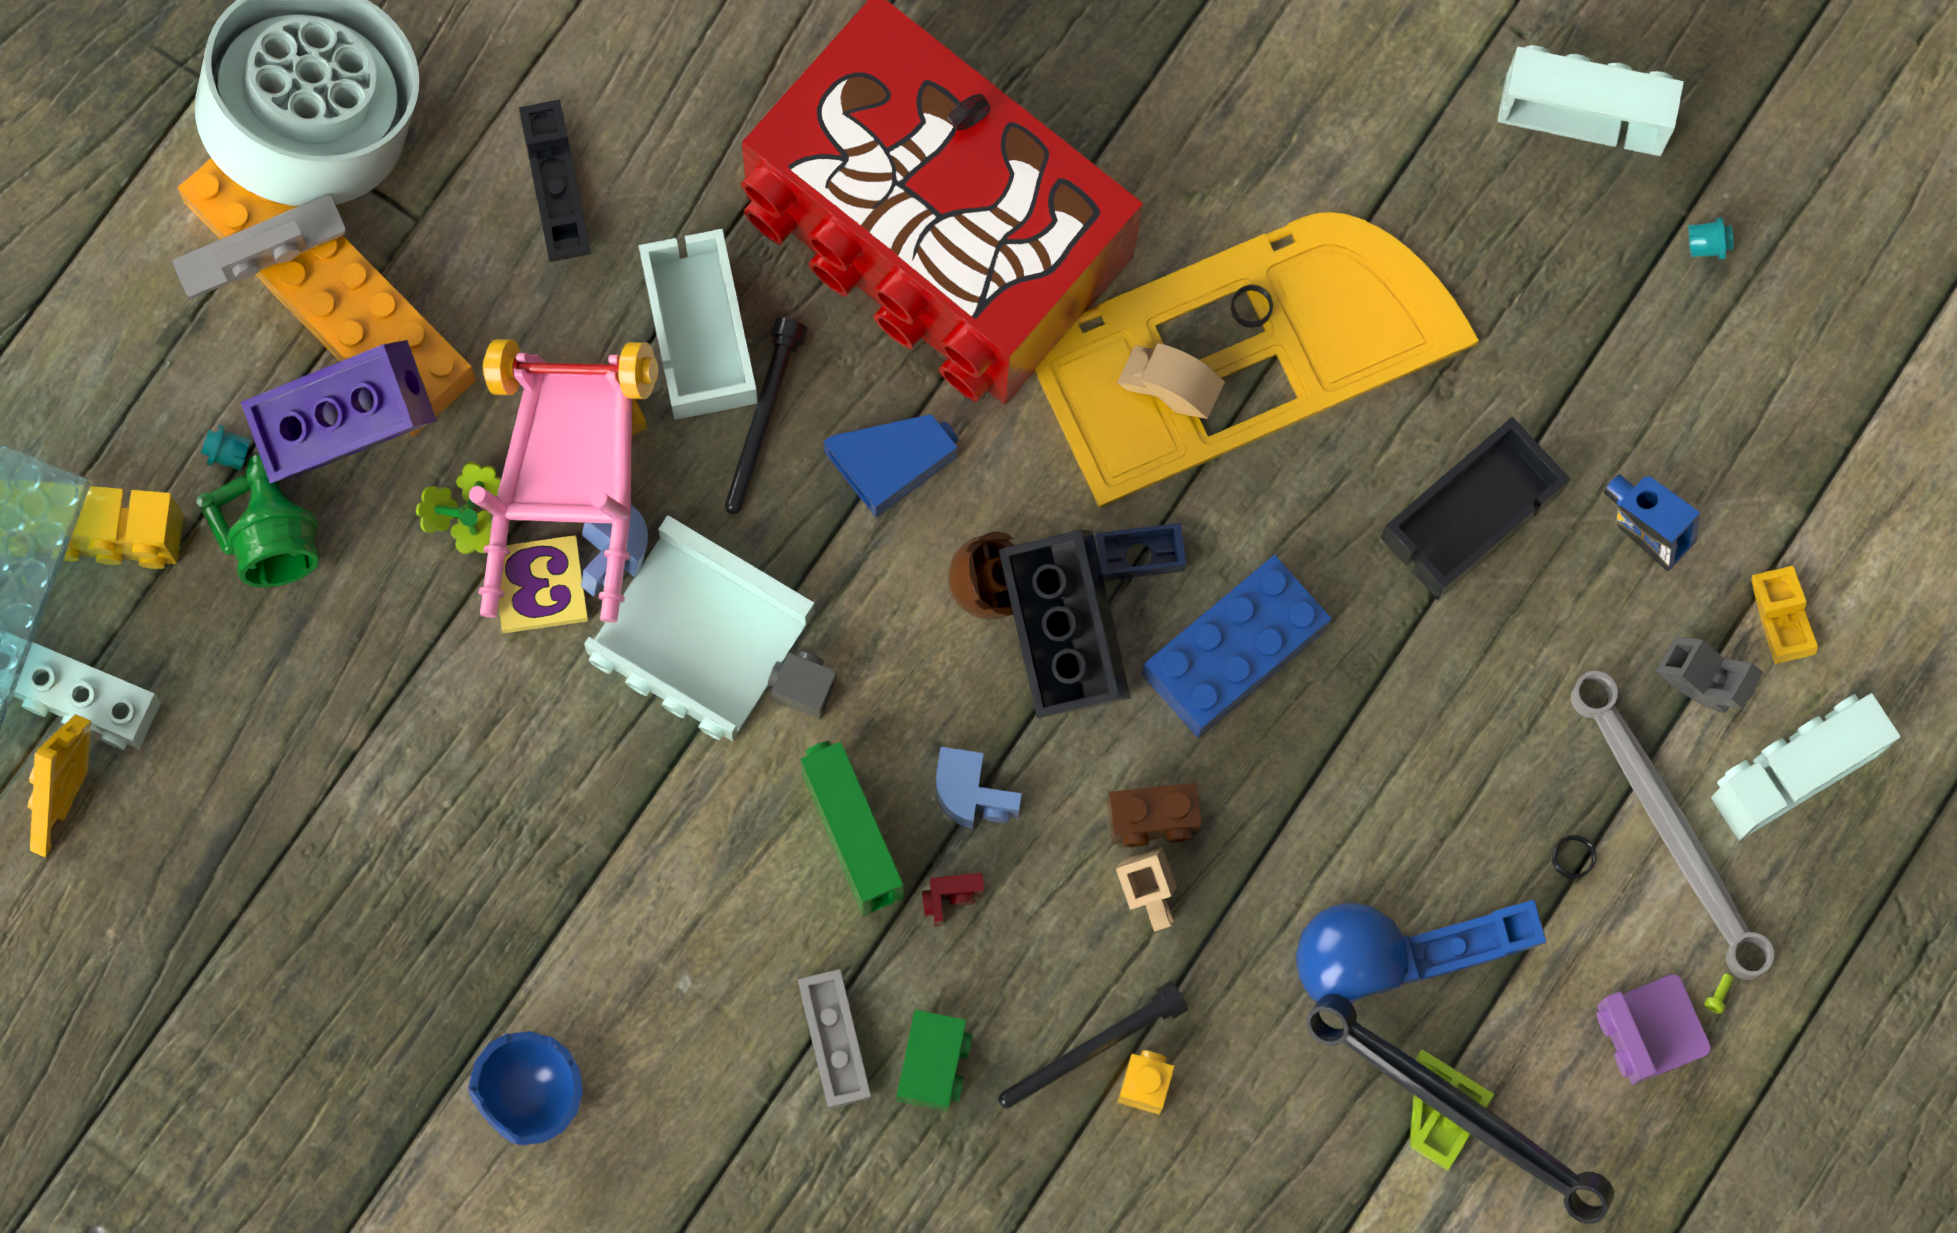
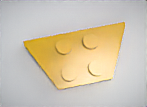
M77 714L70 718L37 749L34 767L29 778V782L33 784V792L28 802V808L32 809L30 851L45 858L52 847L50 844L51 828L57 819L65 820L88 772L91 720Z

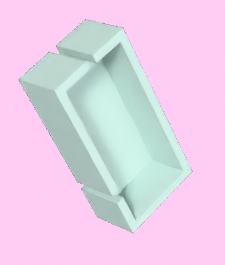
M1540 46L1517 47L1506 75L1497 122L1616 147L1621 120L1629 122L1624 149L1661 156L1675 129L1684 81L1675 80L1673 76L1665 72L1654 71L1646 74L1632 71L1630 66L1622 63H1609L1608 65L1594 63L1588 57L1579 54H1569L1566 57L1551 54L1546 48Z
M722 229L685 236L688 257L682 259L679 257L676 238L639 245L674 420L758 403L754 376Z
M1872 693L1861 700L1858 699L1856 694L1848 697L1833 708L1834 710L1825 716L1826 721L1823 722L1820 716L1815 717L1797 729L1798 732L1789 738L1790 743L1787 744L1784 738L1777 740L1761 751L1762 754L1753 760L1754 765L1751 766L1745 760L1725 773L1726 776L1717 781L1720 788L1711 799L1738 841L1882 755L1901 737Z

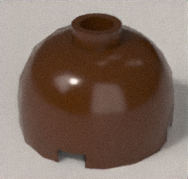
M993 531L972 538L957 550L951 560L948 569V583L952 596L960 608L974 617L994 620L1013 615L999 549L1015 546L1009 541L1014 538L1006 533Z

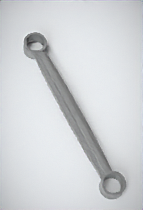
M1590 671L1585 673L1578 679L1571 691V703L1574 709L1583 717L1595 719L1650 820L1693 891L1728 942L1726 963L1729 970L1736 977L1744 980L1760 977L1771 967L1774 961L1772 944L1763 935L1749 932L1719 874L1651 760L1614 706L1618 696L1615 681L1604 672ZM1588 681L1602 684L1608 692L1607 705L1601 708L1587 706L1580 698L1579 688ZM1752 942L1761 948L1765 961L1760 970L1748 971L1739 965L1736 959V949L1739 944Z

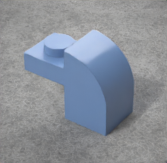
M631 505L626 550L630 554V559L625 560L624 570L635 578L643 565L648 542V531L642 515ZM584 523L582 536L601 551L584 569L581 587L593 597L605 585L608 558L604 557V551L609 550L612 530V524Z
M940 747L936 774V794L941 808L951 820L961 826L973 829L975 812L984 813L983 819L999 823L1009 822V817L1018 818L1022 793L979 787L984 753Z

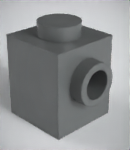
M801 651L799 656L788 652L784 663L779 661L775 663L767 685L773 687V701L821 719L837 682V673L832 669L824 667V661L813 654Z

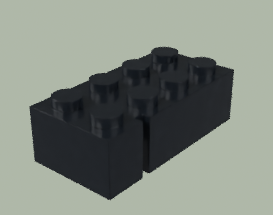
M1511 417L1385 526L1381 539L1406 566L1412 561L1416 564L1412 573L1439 600L1530 521L1532 515L1536 516L1562 494L1570 478L1525 429Z

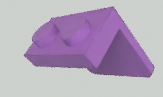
M1677 975L1666 976L1624 994L1621 991L1605 997L1597 1004L1599 1025L1605 1036L1611 1037L1617 1051L1614 1053L1617 1066L1623 1077L1628 1076L1632 1086L1703 1058L1710 1052L1708 1039L1682 980Z

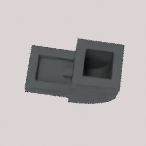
M1679 636L1674 638L1655 671L1680 693L1707 708L1721 713H1726L1729 707L1743 709L1746 702L1753 695L1755 686L1763 674L1753 663L1724 659L1704 640Z

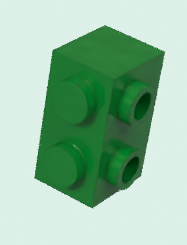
M914 1009L896 1095L897 1102L948 1112L950 1101L959 1102L964 1076L956 1075L959 1058L968 1059L973 1033L965 1032L966 1020Z

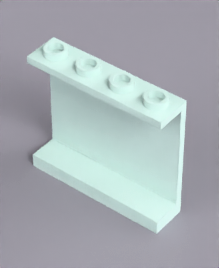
M667 515L658 529L660 539L623 594L625 601L620 603L618 622H605L596 638L588 637L584 643L587 654L591 656L588 661L607 674H610L614 669L627 677L625 683L636 692L644 696L652 692L664 700L662 706L674 715L684 718L688 714L701 722L698 727L714 739L721 740L725 736L734 741L769 686L767 685L775 663L777 661L781 663L785 661L788 652L792 650L814 615V602Z

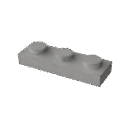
M838 969L798 979L828 1109L871 1099L841 970Z

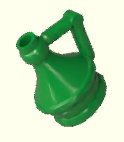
M260 454L252 456L248 460L245 476L234 479L212 493L204 492L200 494L196 502L223 553L226 555L235 554L238 560L236 573L240 580L252 587L268 588L298 581L308 576L317 568L320 553L315 547V536L319 521L311 511L299 507L283 494L279 487L280 481L270 483ZM251 489V499L246 511L230 528L220 507Z

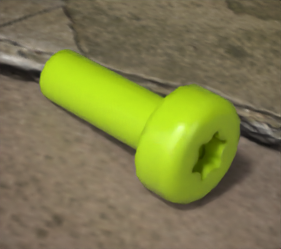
M1724 974L1714 996L1707 997L1704 1005L1709 1011L1717 1014L1724 1012L1726 1005L1723 1003V1000L1734 979L1731 975Z

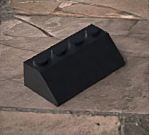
M1079 529L999 549L1037 718L1131 699L1093 531Z

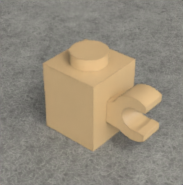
M1163 846L1121 860L1116 867V871L1130 910L1145 905L1154 932L1171 927V923L1174 920L1165 898L1171 897L1177 886Z

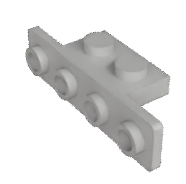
M325 195L175 258L172 264L186 296L189 299H193L233 281L247 279L260 270L276 263L290 261L304 251L346 234V228L332 197Z

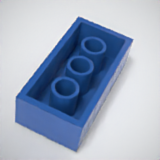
M1273 555L1146 661L1142 676L1192 733L1199 738L1327 631L1332 618L1283 563Z

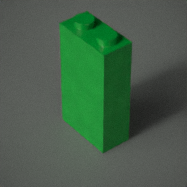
M823 741L811 746L805 751L807 756L800 758L802 777L862 916L864 917L903 900V883L841 741L833 745L830 744V741Z

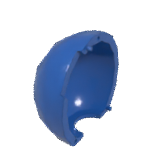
M1347 902L1327 908L1311 919L1301 932L1296 952V964L1299 980L1311 999L1317 1002L1324 995L1336 994L1346 998L1352 1004L1362 998L1399 988L1404 981L1408 956L1405 938L1393 920L1374 907Z
M530 1031L506 1033L490 1042L475 1060L468 1085L469 1095L486 1121L506 1140L517 1145L545 1143L562 1133L576 1116L583 1093L580 1069L570 1051L552 1036L548 1037Z

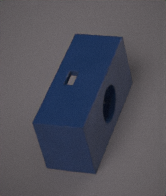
M1181 523L1095 534L1094 540L1104 581L1181 572L1185 570L1187 565ZM1138 543L1146 545L1152 555L1150 563L1136 567L1130 565L1126 558L1128 548Z

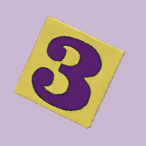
M576 535L506 545V548L510 549V555L505 556L501 590L505 593L504 597L499 598L498 605L503 634L588 621L585 593L581 587L582 572Z

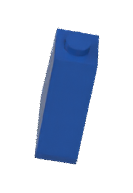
M930 414L830 436L824 441V453L876 518L957 459L958 447L956 443L959 440L955 432L945 421L939 424L933 415Z

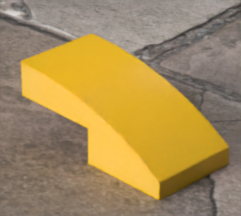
M1794 566L1752 575L1751 580L1755 599L1774 663L1779 664L1816 655L1818 645L1805 612L1807 602Z

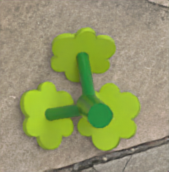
M468 462L464 465L462 474L458 475L456 479V484L459 488L463 489L462 496L467 501V504L459 509L457 502L451 499L452 494L449 488L441 487L438 489L435 486H427L422 492V502L416 506V514L421 517V529L426 533H434L437 530L446 531L450 527V520L456 517L459 524L452 526L450 533L456 539L457 550L462 554H470L475 550L479 553H485L484 547L488 546L490 541L492 516L487 511H480L477 514L474 511L476 504L470 500L469 493L473 487L481 486L494 496H497L501 478L496 476V469L490 465L482 467L476 462Z

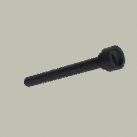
M777 317L773 325L771 336L774 338L772 344L775 346V350L725 502V509L730 514H737L742 508L791 353L796 352L798 346L803 345L808 331L807 326L792 319Z
M1171 980L1156 989L1157 994L1150 997L1151 1003L1000 1093L998 1097L999 1104L1003 1108H1011L1158 1018L1162 1017L1165 1020L1170 1016L1173 1019L1189 1011L1186 1002Z

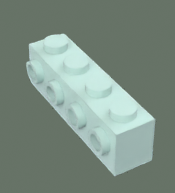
M0 629V699L7 700L8 695L24 701L22 707L32 713L46 717L49 711L63 717L61 721L63 725L77 714L91 720V729L103 734L100 739L103 742L121 750H125L127 744L140 749L161 705V701L155 693Z

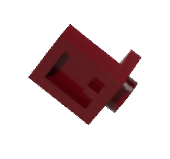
M975 873L930 878V890L922 891L924 916H933L934 927L943 926L941 901L949 900L950 906L975 904V897H982L984 894L983 874Z

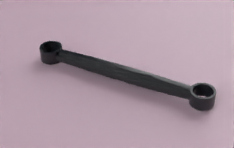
M1327 994L1317 1001L1309 1013L1306 1022L1308 1031L1315 1040L1329 1046L1338 1045L1343 1042L1395 1082L1459 1127L1565 1196V1208L1575 1220L1586 1224H1593L1605 1217L1614 1199V1189L1604 1176L1595 1172H1582L1577 1175L1480 1103L1403 1051L1357 1023L1356 1010L1346 998L1336 994ZM1328 1011L1334 1013L1341 1019L1344 1028L1337 1029L1327 1025L1322 1020L1319 1012ZM1584 1189L1595 1193L1600 1198L1602 1205L1592 1206L1583 1202L1577 1195L1576 1190Z

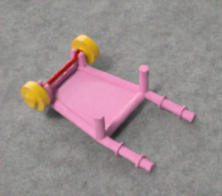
M494 339L489 344L483 360V375L489 391L493 395H514L520 384L524 389L497 497L481 486L473 487L469 493V498L473 503L493 515L489 545L484 547V552L488 554L484 586L478 590V594L482 595L481 616L497 617L499 598L504 597L505 592L501 590L504 559L505 556L510 555V549L506 548L510 520L612 524L609 550L604 551V557L608 558L604 592L599 593L598 598L603 600L600 620L609 623L618 622L619 606L621 602L625 601V596L621 595L625 560L630 559V554L626 550L631 518L632 399H647L651 395L658 378V363L649 343L628 342L623 347L621 356L609 355L610 364L548 363L537 354L521 353L519 345L515 340Z

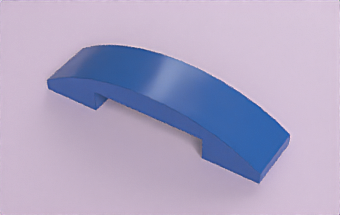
M1535 900L1492 911L1490 915L1416 936H1404L1408 964L1404 981L1401 985L1467 969L1547 943Z

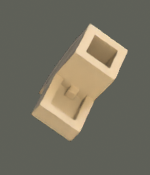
M1157 343L1155 349L1134 346L1117 383L1127 391L1158 396L1175 413L1208 419L1225 381L1195 357L1176 348Z

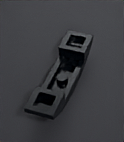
M560 100L519 107L549 262L590 255L591 250Z

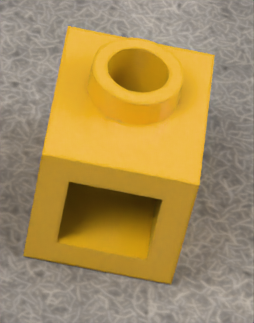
M1142 1050L1140 1056L1132 1054L1117 1103L1160 1115L1174 1066L1166 1064L1167 1057L1155 1052Z

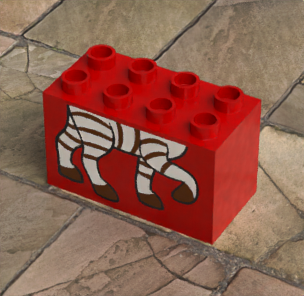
M868 0L742 141L745 179L741 182V187L747 194V198L751 201L743 212L749 222L765 237L779 245L790 234H793L816 253L808 265L812 272L827 287L843 297H847L855 286L859 287L881 305L879 310L873 315L880 328L893 340L908 349H912L921 338L947 358L939 367V371L944 379L960 394L974 402H978L988 391L1006 405L1035 372V368L1080 316L1093 305L1134 257L1143 203L887 0ZM975 94H983L986 101L991 105L989 113L975 125L965 130H955V127L951 124L952 122L948 119L951 110L968 97Z

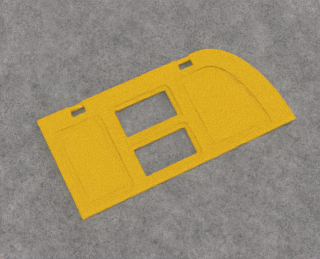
M1325 212L1299 218L1284 227L1267 234L1264 233L1085 311L1035 368V373L1098 507L1101 508L1478 345L1479 340L1460 307L1442 282L1408 247L1378 226L1363 219L1347 214ZM1289 235L1292 236L1295 243L1273 251L1271 243ZM1253 284L1265 288L1272 297L1273 309L1271 316L1262 325L1265 332L1202 358L1200 361L1211 368L1222 379L1276 355L1297 399L1208 437L1199 417L1175 413L1158 396L1127 391L1117 382L1134 346L1155 349L1157 343L1163 344L1156 326L1231 295L1243 286ZM1247 291L1246 294L1259 320L1263 319L1269 312L1268 300L1259 292ZM1101 316L1104 325L1082 333L1079 325Z

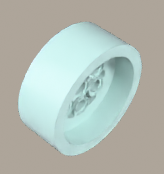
M236 0L218 18L209 35L195 98V119L202 143L214 162L227 176L260 197L292 206H301L325 195H330L335 205L356 199L378 186L393 170L400 158L419 92V71L416 57L409 41L399 26L383 10L369 0Z

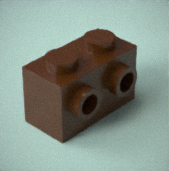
M1196 783L1109 792L1107 808L1112 844L1123 843V847L1127 848L1148 845L1149 840L1166 838L1167 843H1179L1192 840V835H1198L1201 819Z

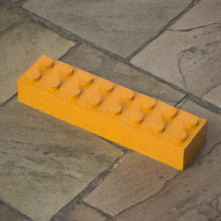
M212 158L177 187L185 205L220 240L299 207L274 202L248 191L227 176ZM343 235L304 251L290 261L276 263L255 274L339 362L383 344L408 340L435 417L476 381L472 366ZM426 426L409 433L415 437Z

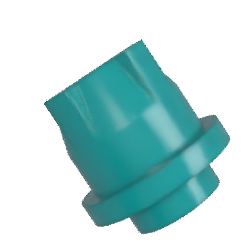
M1722 217L1715 218V222L1688 225L1691 257L1718 256V260L1726 259V251L1733 250L1732 225L1724 226Z
M221 424L218 425L216 432L208 429L200 453L208 456L206 465L212 466L213 463L241 470L251 439L224 430L225 426Z

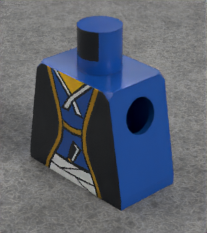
M1618 474L1606 487L1604 494L1618 505V527L1665 570L1669 571L1696 543L1700 512L1652 477L1645 476L1634 486L1621 474Z

